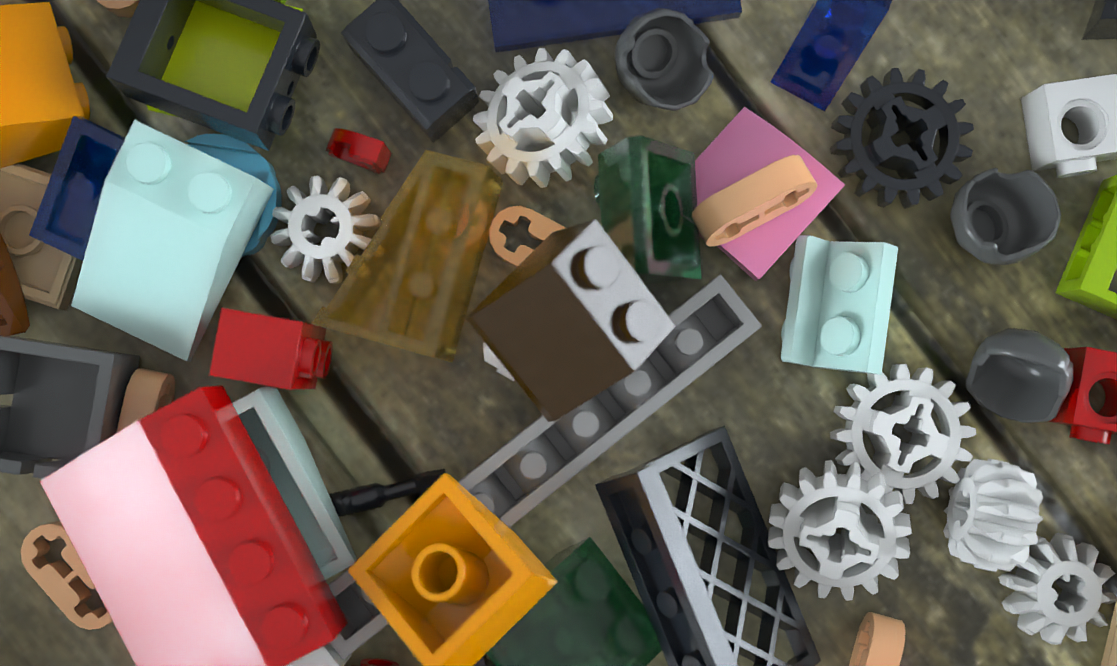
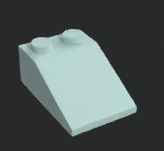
M134 120L105 179L71 306L174 356L191 362L274 189L252 175Z
M264 386L233 402V406L325 580L352 566L357 561V558L305 438L277 388Z

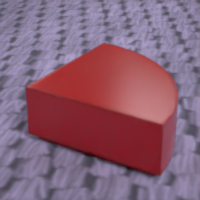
M340 128L333 129L326 147V151L329 152L328 155L377 174L385 172L392 154L383 141Z

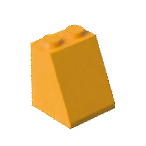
M50 2L0 5V168L76 146L82 123L90 118V104L86 88L82 82L74 83L69 67L73 61V49L69 32L65 26L57 27Z

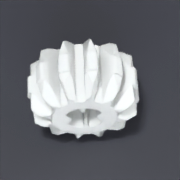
M312 176L309 183L311 196L306 197L297 187L291 186L288 188L287 194L296 204L292 212L283 207L274 208L273 217L287 223L288 228L272 233L270 235L271 242L277 246L292 245L283 254L281 263L289 269L303 263L302 279L312 283L315 282L324 267L325 276L332 284H339L342 282L343 276L341 263L344 262L349 269L357 274L365 270L363 262L354 255L359 248L368 253H377L379 244L368 237L362 236V232L377 229L381 226V222L377 215H360L368 207L371 199L363 191L349 197L350 183L346 179L337 178L328 192L324 180L320 176ZM331 216H335L331 219V222L339 227V233L336 238L325 237L322 240V238L313 233L317 222L327 224Z
M973 459L966 468L960 469L957 473L960 480L956 483L955 487H951L948 490L950 500L948 507L944 510L947 514V523L943 532L945 537L949 539L948 548L950 554L960 558L962 562L973 564L974 568L996 572L997 569L1011 572L1017 564H1024L1029 557V546L1038 542L1036 530L1038 523L1043 520L1039 515V505L1043 499L1042 491L1036 489L1035 475L1022 470L1019 466L995 459H988L987 461Z
M1056 533L1050 543L1046 538L1037 536L1038 542L1029 546L1030 556L1026 562L1016 565L1018 569L1015 575L1005 573L998 577L1000 584L1015 590L1001 603L1006 611L1012 614H1020L1017 621L1020 630L1029 635L1040 632L1042 640L1049 644H1061L1065 635L1076 642L1087 641L1086 622L1098 627L1108 625L1105 616L1098 610L1101 603L1110 604L1116 602L1117 597L1115 593L1102 588V585L1115 572L1108 565L1096 563L1099 551L1093 545L1084 542L1075 545L1072 536L1062 533ZM1056 579L1058 586L1063 589L1060 596L1052 588Z

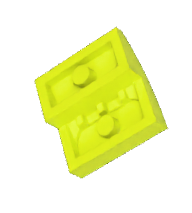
M196 0L161 80L247 112L281 32ZM290 6V7H292V8H295V9H298V10H300V11H303V9H301V8H297V7ZM147 105V108H148V110H150V111H154V112H159V113H163V114L175 116V115H172V114L167 113V112H165V111H162V110H159V109H157V108H154V107H151V106Z

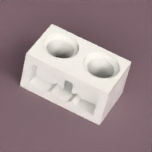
M1117 74L1043 84L1021 98L1032 171L1056 168L1057 178H1065L1097 171L1096 162L1117 159ZM1063 117L1070 119L1077 126L1079 132L1077 144L1070 142L1064 136L1061 129Z

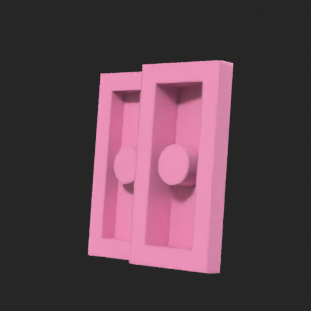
M744 107L660 198V201L703 239L692 219V212L700 203L713 194L777 160L791 155H800L818 185L816 191L793 209L730 242L717 246L754 281H757L838 194L845 184L793 140Z

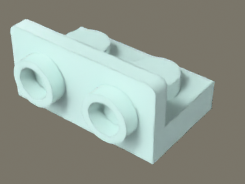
M799 235L796 239L794 257L790 264L791 283L786 319L781 330V360L820 369L882 375L898 247L885 242L827 241L811 235Z

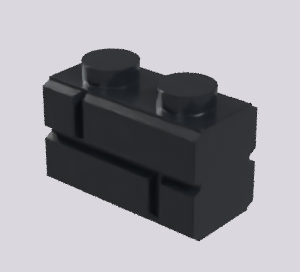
M376 0L341 32L351 51L432 142L444 135L479 103L476 87L458 67H453L452 61L399 0Z

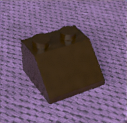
M596 219L552 232L466 317V320L548 422L557 421L635 372L675 328V324Z

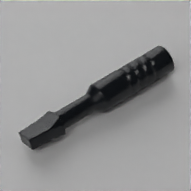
M439 469L415 474L414 479L388 485L372 483L351 488L350 490L330 493L329 496L338 517L380 508L389 500L419 494L421 497L446 473V470Z

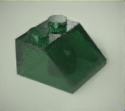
M642 135L627 137L598 154L599 173L594 180V195L598 206L601 208L602 228L644 284L702 279L699 230L692 219V212L697 207L694 152Z
M588 537L558 552L544 565L558 582L486 654L496 666H647L662 649L644 605L594 540Z

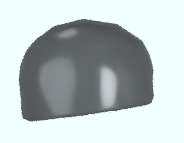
M656 8L637 15L629 22L617 41L615 66L618 79L630 95L641 104L671 111L695 104L711 85L714 73L708 67L706 57L710 41L699 27L695 26L693 21L682 12Z
M998 168L984 171L974 176L972 180L967 181L955 193L950 213L957 243L981 262L994 265L1015 264L1039 252L1056 238L1062 217L1055 192L1039 174L1031 170L1006 174L998 172Z
M1007 328L985 338L973 356L966 378V386L970 394L982 407L1002 418L1023 423L1048 422L1057 416L1061 405L1069 393L1073 382V363L1070 361L1069 354L1058 343L1036 330Z

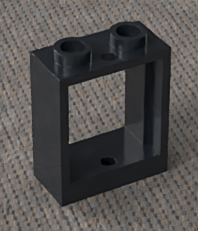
M140 0L106 77L130 99L269 151L275 135L283 136L288 130L295 111V100L291 97L300 76L308 77L311 74L319 55L320 41L316 39L317 35L308 14L274 0H197L281 32L247 112L161 80L196 0Z

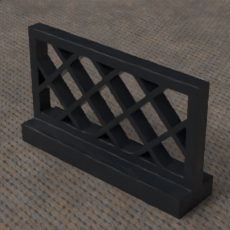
M725 426L712 429L627 472L611 476L595 484L668 666H738V654L753 661V666H815L821 661L785 571L779 570L776 566L778 554L775 548H771L768 545L769 532ZM710 448L719 469L716 484L699 475L704 450ZM662 471L680 481L675 507L671 503L660 476ZM696 491L713 500L708 526L691 517ZM729 510L737 514L743 530L740 543L724 535ZM687 532L705 541L699 568L687 542ZM721 551L737 559L732 586L716 578ZM753 569L761 572L767 586L764 603L749 596ZM713 593L729 601L724 630L711 601ZM746 611L761 618L757 647L741 640ZM778 628L785 631L795 655L787 662L774 657Z

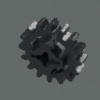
M892 68L884 75L883 86L872 75L860 85L863 97L851 92L841 104L850 115L838 116L832 122L831 128L838 133L844 134V139L831 146L830 152L834 155H846L848 163L838 172L840 178L856 174L860 179L854 194L861 197L871 189H875L878 191L877 204L883 208L890 205L896 195H899L900 202L903 208L906 209L919 204L920 192L928 201H931L943 194L940 181L950 185L962 177V173L952 163L962 162L972 156L973 150L959 144V138L973 131L974 127L973 123L957 122L955 114L966 105L963 99L947 103L943 98L949 84L948 82L942 80L930 89L924 86L926 80L925 70L918 69L910 76L907 82H903L899 68ZM903 100L913 102L924 110L906 106ZM868 114L869 118L866 122L871 128L867 146L863 147L862 127ZM905 131L911 141L897 148L891 137L894 134ZM938 131L940 145L938 155L936 156L933 151V145ZM876 167L895 170L901 179L890 177L879 171Z

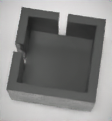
M0 335V395L13 394L12 406L0 405V472L15 475L33 473L34 478L44 479L115 435L125 392L131 376L138 369L140 356L17 336Z

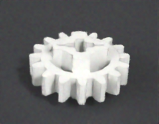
M539 48L534 63L527 64L518 55L514 57L516 71L509 76L500 70L493 74L499 83V87L495 92L490 90L481 91L479 97L488 106V111L475 114L473 121L483 131L475 139L477 145L488 155L486 159L501 174L506 173L519 185H523L530 176L540 188L548 185L550 173L557 171L567 182L572 179L570 165L576 160L588 167L593 163L591 156L586 150L590 144H606L608 139L600 130L598 124L612 121L613 113L604 102L610 97L608 90L585 59L577 63L571 53L563 49L554 61L545 48Z
M897 364L891 367L890 380L887 379L883 372L882 375L867 373V380L870 385L868 389L858 384H850L846 390L854 400L851 407L835 406L833 411L840 418L846 420L845 428L830 432L831 439L846 442L847 450L841 452L835 458L838 464L849 466L853 462L860 463L861 479L866 481L878 472L882 473L885 476L886 486L884 494L892 492L893 488H895V491H900L904 504H913L915 488L923 496L934 499L939 497L936 480L941 479L953 484L960 480L956 471L951 466L955 460L971 462L973 455L961 448L960 443L962 438L976 435V428L960 425L959 417L964 415L971 407L968 402L949 401L948 398L956 386L952 381H941L932 386V369L927 367L918 368L910 379L907 364ZM902 390L900 396H895L892 406L881 411L871 409L874 403L883 396ZM932 409L935 410L938 416L941 433L938 432L930 415ZM895 423L904 424V428L912 432V439L909 443L900 442L901 439L892 435V428ZM863 432L868 434L875 449L872 460L869 458L864 447ZM926 456L933 457L931 462L923 469L913 474L904 475V473L910 472L913 462Z
M828 460L825 461L824 475L817 478L806 467L800 469L799 489L785 482L782 484L779 496L781 503L772 504L770 508L769 523L774 526L769 528L768 545L771 548L779 549L776 563L779 570L796 567L795 586L801 588L810 580L818 583V597L823 599L829 594L831 587H840L845 600L849 601L853 600L854 586L862 584L873 595L878 593L877 576L879 574L893 580L899 576L896 558L909 559L910 555L909 539L905 537L912 534L910 515L901 513L904 506L903 496L900 491L884 494L886 486L885 476L882 473L878 472L866 481L861 479L860 463L853 462L848 468L847 474H837L833 461ZM861 502L868 506L877 516L867 514L861 506ZM837 527L843 528L841 534H835ZM805 547L811 548L814 555H812Z

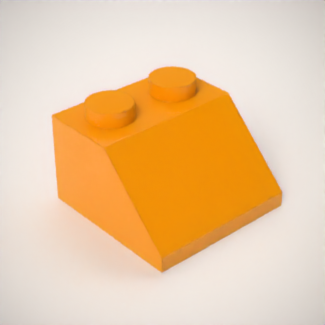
M446 473L347 570L423 666H474L558 582L512 529Z

